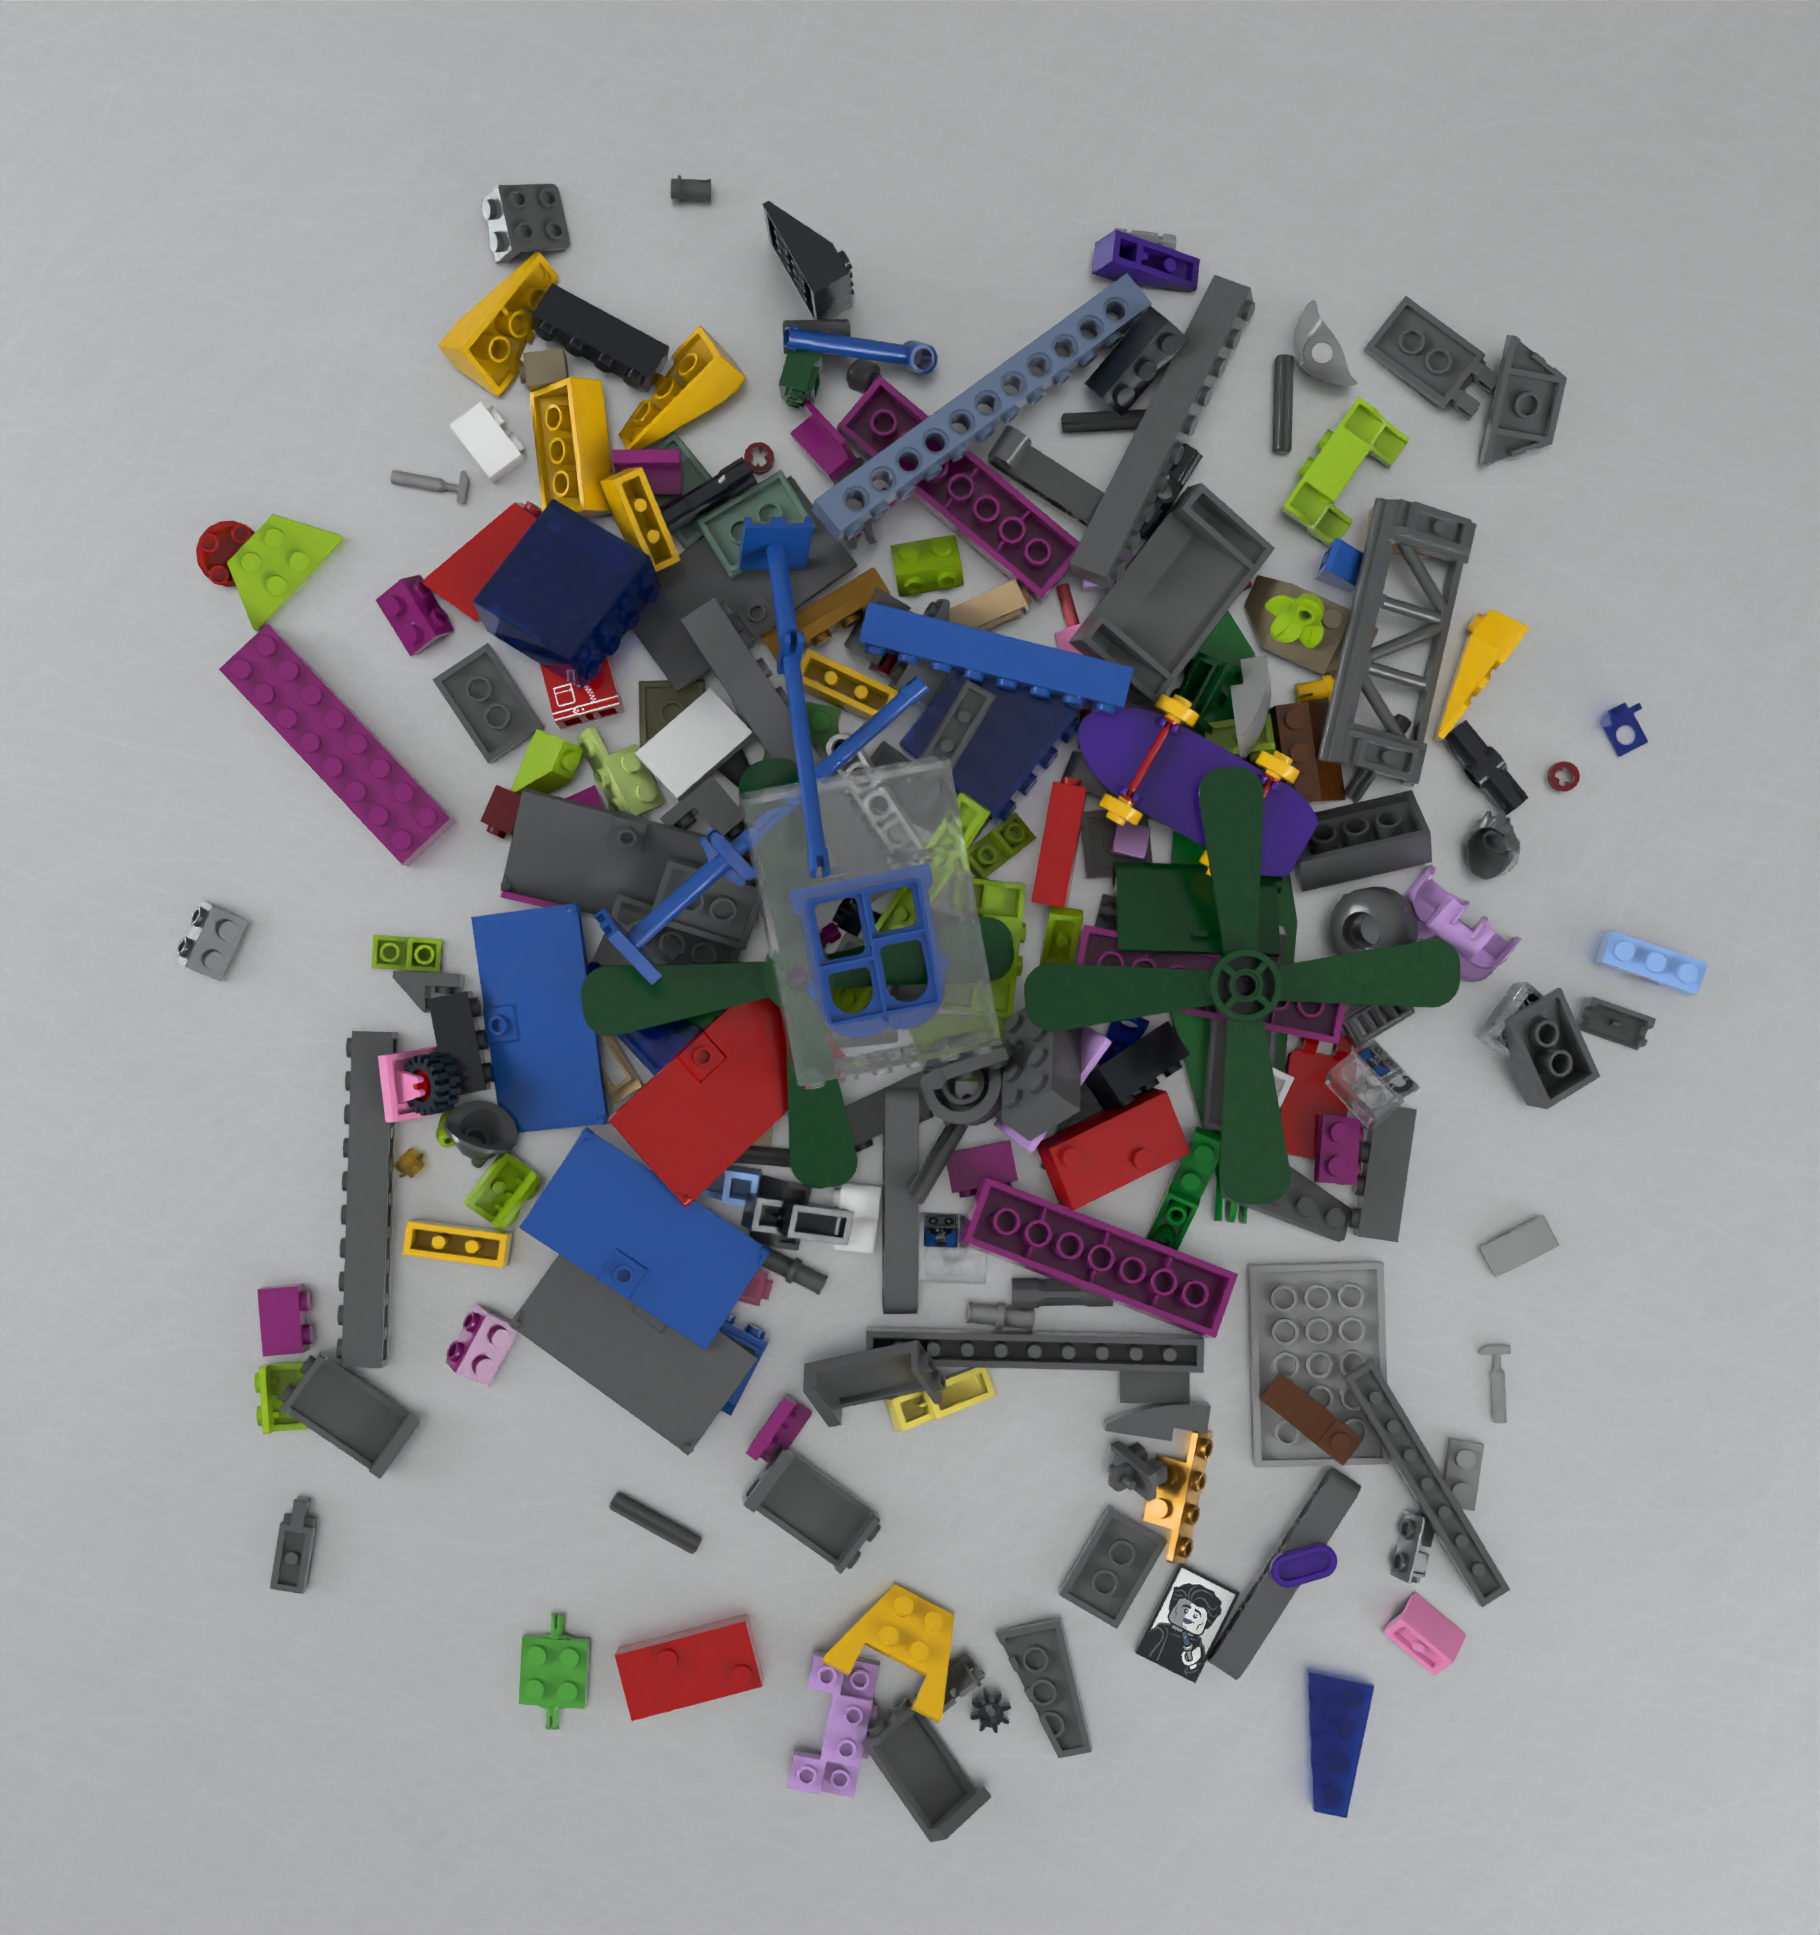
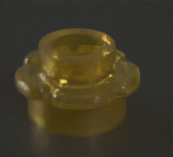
M413 1147L408 1149L394 1164V1167L400 1172L399 1177L402 1178L406 1174L410 1178L414 1177L425 1165L421 1161L424 1154L418 1153Z

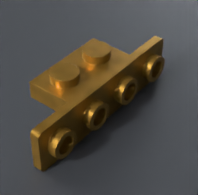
M870 568L795 614L797 631L804 632L803 649L812 644L817 647L832 637L831 632L841 626L843 629H846L857 623L861 619L859 615L862 614L877 587L890 594L875 568ZM774 627L763 634L762 639L777 662L779 642L777 627Z
M1207 1430V1433L1192 1432L1187 1461L1165 1455H1156L1155 1461L1160 1460L1167 1466V1481L1157 1486L1156 1499L1150 1502L1147 1501L1143 1521L1173 1529L1167 1556L1168 1563H1186L1187 1558L1192 1553L1193 1540L1191 1537L1193 1527L1200 1515L1198 1503L1200 1493L1206 1485V1463L1213 1450L1212 1431Z

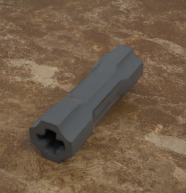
M1012 1278L1011 1281L1013 1309L1084 1305L1087 1307L1113 1306V1302L1054 1279Z

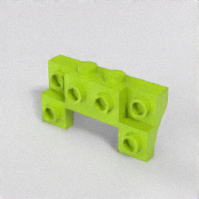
M1358 396L1336 430L1332 432L1327 429L1316 446L1322 450L1314 460L1309 456L1298 471L1303 477L1280 510L1305 526L1308 533L1329 546L1335 538L1341 539L1354 521L1335 507L1333 503L1366 455L1370 454L1390 468L1410 438L1389 423L1375 407Z
M954 875L951 909L977 912L976 918L993 917L1002 921L1012 934L1014 960L1010 970L1003 977L992 982L944 983V995L941 1002L942 1009L999 1017H1009L1013 1014L1016 976H1021L1023 969V958L1019 956L1020 943H1024L1026 938V923H1022L1026 884Z

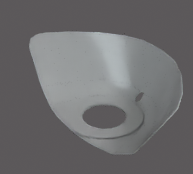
M1312 300L1302 312L1295 329L1294 350L1299 364L1307 373L1321 381L1344 386L1357 384V381L1350 375L1341 345L1320 317L1316 301ZM1323 342L1331 346L1333 350L1331 360L1326 363L1315 361L1312 356V349L1317 343Z

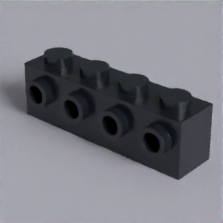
M553 283L532 314V330L540 338L560 344L568 353L575 357H584L593 362L602 372L613 373L621 377L627 385L634 389L641 388L649 392L667 363L668 345Z

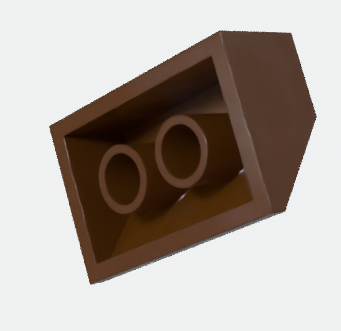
M1307 701L1275 705L1269 709L1268 714L1270 713L1276 751L1293 760L1291 766L1300 771L1294 784L1282 779L1280 781L1298 791L1310 805L1346 800L1341 764L1317 760L1330 702Z

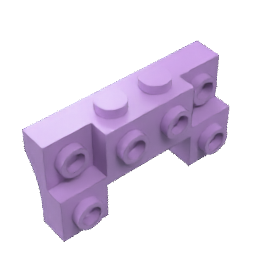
M814 1651L807 1688L833 1693L821 1755L794 1750L787 1788L819 1795L822 1791L854 1798L862 1758L868 1759L869 1753L861 1742L866 1738L868 1725L876 1723L879 1705L873 1704L880 1661L857 1658L851 1673L847 1676L821 1662L827 1653Z

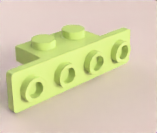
M595 726L588 727L577 736L579 747L584 749L582 756L588 760L593 770L594 780L598 787L602 788L608 800L609 810L640 816L665 804L650 770L635 754L639 750L637 744L608 754Z

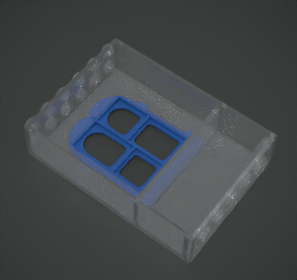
M939 754L817 778L825 847L828 849L831 871L830 875L822 878L821 866L817 869L816 878H812L809 874L808 846L799 782L738 794L792 1074L798 1086L804 1085L805 1089H816L825 1086V1081L838 1078L839 1082H850L859 1079V1074L872 1071L873 1075H884L893 1072L892 1067L906 1064V1068H918L927 1064L926 1060L940 1058V1061L943 1062L952 1061L960 1058V1053L973 1051L975 1055L986 1054L994 1050L993 1046L1002 1045L950 759ZM909 887L912 891L915 906L916 923L909 927L884 932L878 931L873 917L870 901L871 895L875 892ZM854 898L857 902L865 949L860 954L826 959L823 955L815 908L820 903ZM919 940L922 944L928 984L925 992L918 999L911 1002H902L895 999L888 991L880 951L886 945ZM865 967L870 971L873 986V997L870 1004L864 1010L857 1013H847L840 1010L834 1004L831 997L829 976L833 973Z

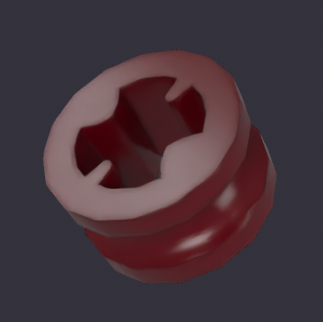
M756 442L749 445L745 450L744 460L752 473L761 475L772 469L774 454L767 444ZM759 451V454L762 451L766 452V464L760 466L759 463H757V466L751 464L754 460L753 452Z
M1565 761L1551 766L1547 776L1549 784L1557 791L1572 790L1577 786L1580 778L1578 768L1574 764ZM1562 767L1568 768L1567 774L1572 776L1570 783L1569 781L1564 782L1565 786L1559 785L1560 779L1555 777L1557 770L1563 771Z

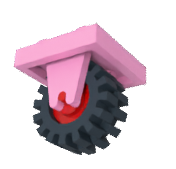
M437 1046L378 1056L386 1123L441 1114L455 1108L454 1104L458 1103L460 1099L456 1094L461 1093V1087L457 1086V1082H461L460 1076H455V1072L458 1069L456 1065L451 1066L453 1060L450 1057H446V1054L443 1052H438Z

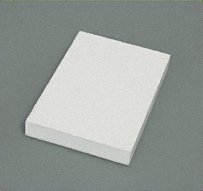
M709 688L635 754L680 802L755 736L743 721Z

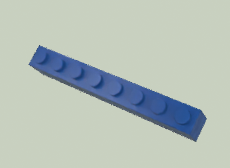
M868 602L858 641L860 647L865 648L864 652L872 656L883 658L885 653L898 656L897 661L904 664L917 666L918 661L931 664L930 669L936 672L950 674L952 669L964 672L963 677L972 681L983 682L984 678L996 680V686L1004 689L1016 690V687L1020 686L1030 689L1029 694L1036 697L1049 699L1050 694L1063 697L1062 702L1072 706L1082 707L1083 702L1096 705V711L1109 715H1115L1116 711L1123 712L1134 670L1133 667Z

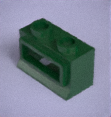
M796 349V352L788 350L779 381L781 399L786 400V405L804 410L803 404L808 400L815 402L821 382L820 375L824 372L822 355Z
M1198 652L1196 658L1191 659L1184 669L1185 678L1180 688L1174 689L1169 697L1173 698L1174 694H1177L1193 703L1190 709L1199 714L1193 727L1211 734L1213 727L1204 719L1211 704L1222 707L1225 704L1226 695L1220 690V687L1226 676L1228 675L1230 678L1239 681L1242 675L1229 662H1223L1201 652Z

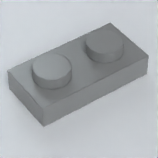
M1449 1438L1443 1478L1461 1508L1475 1511L1484 1444Z

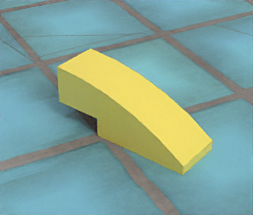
M972 1367L945 1376L946 1389L942 1391V1403L934 1404L926 1391L884 1399L894 1430L905 1431L932 1419H940L996 1396L987 1368Z

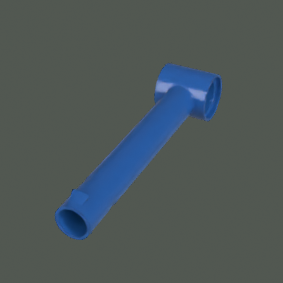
M799 325L786 327L783 334V346L793 352H796V349L810 350L819 353L898 364L906 370L919 374L932 372L938 363V354L935 348L915 340L907 341L902 345L799 329ZM921 349L922 360L919 364L915 365L914 355Z

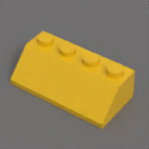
M568 377L529 392L542 510L544 511L543 518L548 520L550 524L594 519L612 513L599 482L612 476L602 380Z

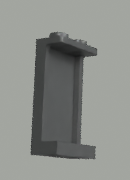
M918 1340L804 1364L803 1393L828 1427L842 1424V1408L923 1391H926L934 1404L942 1403V1391L946 1389L943 1372L936 1368L930 1352H926Z
M321 1351L316 1358L310 1355L299 1370L303 1376L295 1386L290 1382L280 1396L279 1400L283 1402L280 1411L285 1414L288 1413L367 1467L370 1473L381 1479L420 1424V1419L346 1368L341 1367L340 1364Z
M783 1444L779 1446L742 1497L745 1507L752 1512L758 1511L830 1562L840 1574L846 1567L851 1569L856 1564L861 1555L859 1549L866 1540L871 1542L881 1528V1525L878 1524L881 1519L877 1511Z
M904 1698L892 1707L891 1711L893 1714L887 1720L882 1718L868 1729L870 1735L861 1743L930 1842L945 1840L992 1796L985 1786L973 1787L925 1716L911 1709L915 1699L909 1701L908 1698Z

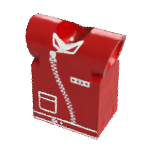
M606 614L578 621L567 630L548 629L526 635L532 650L540 662L554 721L560 729L625 712L608 652V622Z

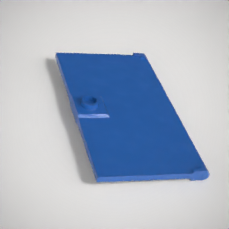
M572 902L565 905L471 917L484 1005L483 1015L487 1043L490 1048L495 1079L497 1105L505 1109L513 1118L518 1133L588 1125H605L609 1123L607 1121L609 1113L598 1034L586 1023L582 1009L581 989L585 978L589 974L580 904Z
M588 1127L582 1130L575 1144L519 1226L521 1230L704 1350L708 1348L771 1251V1249L761 1245L694 1200L685 1208L655 1173L596 1135Z

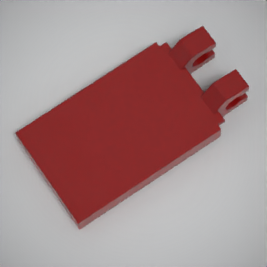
M1340 1034L1339 1044H1333L1331 1055L1317 1053L1319 1041L1302 1037L1299 1049L1295 1048L1294 1053H1288L1285 1073L1294 1077V1080L1280 1108L1287 1155L1315 1160L1318 1115L1347 1117L1356 1066L1353 1065L1354 1060L1348 1059L1352 1043L1346 1035Z

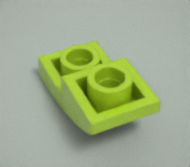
M1015 812L966 850L961 859L976 877L986 878L1035 840L1036 837Z
M373 935L370 968L439 973L442 939Z

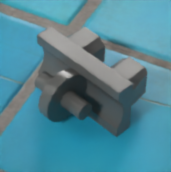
M1119 1440L1112 1443L1111 1450L1114 1452V1459L1107 1469V1472L1110 1473L1108 1479L1109 1486L1118 1492L1126 1488L1135 1490L1148 1502L1156 1499L1157 1486L1167 1481V1466L1160 1460L1148 1465V1454L1145 1448L1138 1442L1129 1447H1126Z

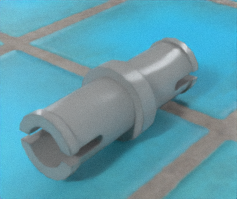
M968 1302L965 1323L995 1325V1329H1003V1326L1032 1330L1035 1312L1034 1309L1005 1307V1303H997V1306Z

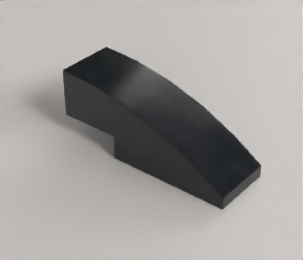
M747 1192L741 1225L751 1231L781 1234L787 1238L848 1245L854 1212L806 1201Z

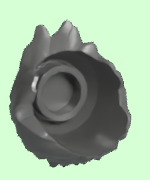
M1487 811L1482 819L1478 820L1475 825V831L1470 833L1469 838L1465 842L1466 864L1472 874L1484 880L1503 876L1510 872L1518 863L1521 849L1520 841L1514 833L1510 818H1506L1504 811L1499 812L1495 816L1491 815V811Z

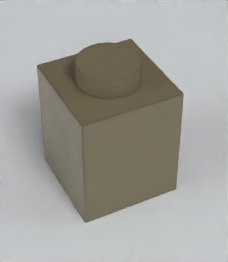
M563 348L523 353L524 363L519 364L521 384L527 383L530 392L569 377L567 355Z

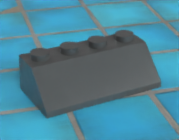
M1410 790L1315 812L1318 820L1317 827L1293 869L1300 888L1304 892L1432 862L1431 832L1413 791Z

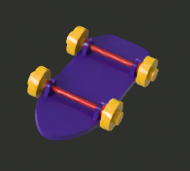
M1161 694L1154 706L1165 713V715L1141 708L1124 707L1123 712L1116 711L1115 715L1095 711L1081 721L1078 729V742L1082 754L1100 783L1114 796L1118 797L1116 799L1106 793L1102 797L1098 805L1108 811L1105 816L1106 818L1122 827L1125 822L1137 827L1143 816L1139 812L1141 811L1206 848L1198 801L1199 784L1208 772L1216 768L1244 767L1257 775L1264 790L1261 875L1284 876L1292 871L1315 831L1318 820L1308 801L1294 788L1280 781L1282 779L1294 784L1300 773L1299 770L1291 766L1293 762L1291 758L1278 751H1275L1273 755L1261 751L1255 763L1266 770L1264 772L1179 724L1181 722L1189 727H1193L1199 714L1190 709L1192 706L1190 701L1177 694H1174L1173 698ZM1205 850L1199 862L1208 867L1206 874L1211 876L1207 850Z

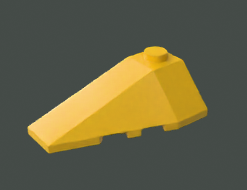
M535 252L458 320L439 343L438 347L459 371L493 395L499 397L519 372V364L523 363L520 358L526 343H531L535 334L532 332V314L552 283L556 284L559 277L540 252Z
M701 325L676 349L671 357L675 362L665 377L659 374L654 382L656 388L650 399L639 403L618 434L627 450H641L723 403L731 394L737 392L741 384L747 379L738 364Z
M1492 609L1484 615H1481L1479 612L1476 614L1466 628L1470 631V634L1464 641L1432 738L1435 742L1438 743L1444 740L1471 705V698L1473 696L1476 697L1488 684L1492 676L1490 675L1492 670H1496L1507 660L1530 629L1528 626Z

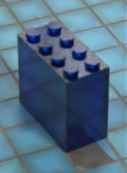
M552 499L472 602L487 632L583 690L588 682L596 679L601 665L607 657L612 656L618 650L621 639L626 632L632 630L637 625L640 614L646 606L652 604L657 599L661 585L648 554L557 500Z
M955 672L900 741L899 745L902 752L916 763L967 679L963 677L964 672ZM984 678L983 682L970 681L994 694L996 699L953 769L945 786L957 795L960 792L968 794L990 810L991 813L987 819L996 825L1000 819L1003 822L1008 820L1017 808V803L1014 801L1020 793L1026 796L1037 783L1036 779L1038 777L1036 773L1041 767L1047 770L1058 756L1056 748L1062 741L1068 744L1078 732L1080 724L1077 723L1079 712L1070 705L1063 703L1062 699L1056 695L1050 694L1049 699L1040 698L1029 694L1030 689L1017 686L1016 690H1008L996 686V680Z

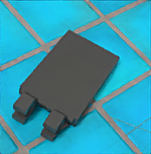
M1407 296L1403 298L1364 349V352L1444 410L1446 407L1450 410L1453 406L1456 411L1469 420L1477 412L1481 404L1465 392L1470 383L1474 380L1479 387L1489 394L1496 387L1498 374L1485 365L1486 362L1483 359L1486 354Z

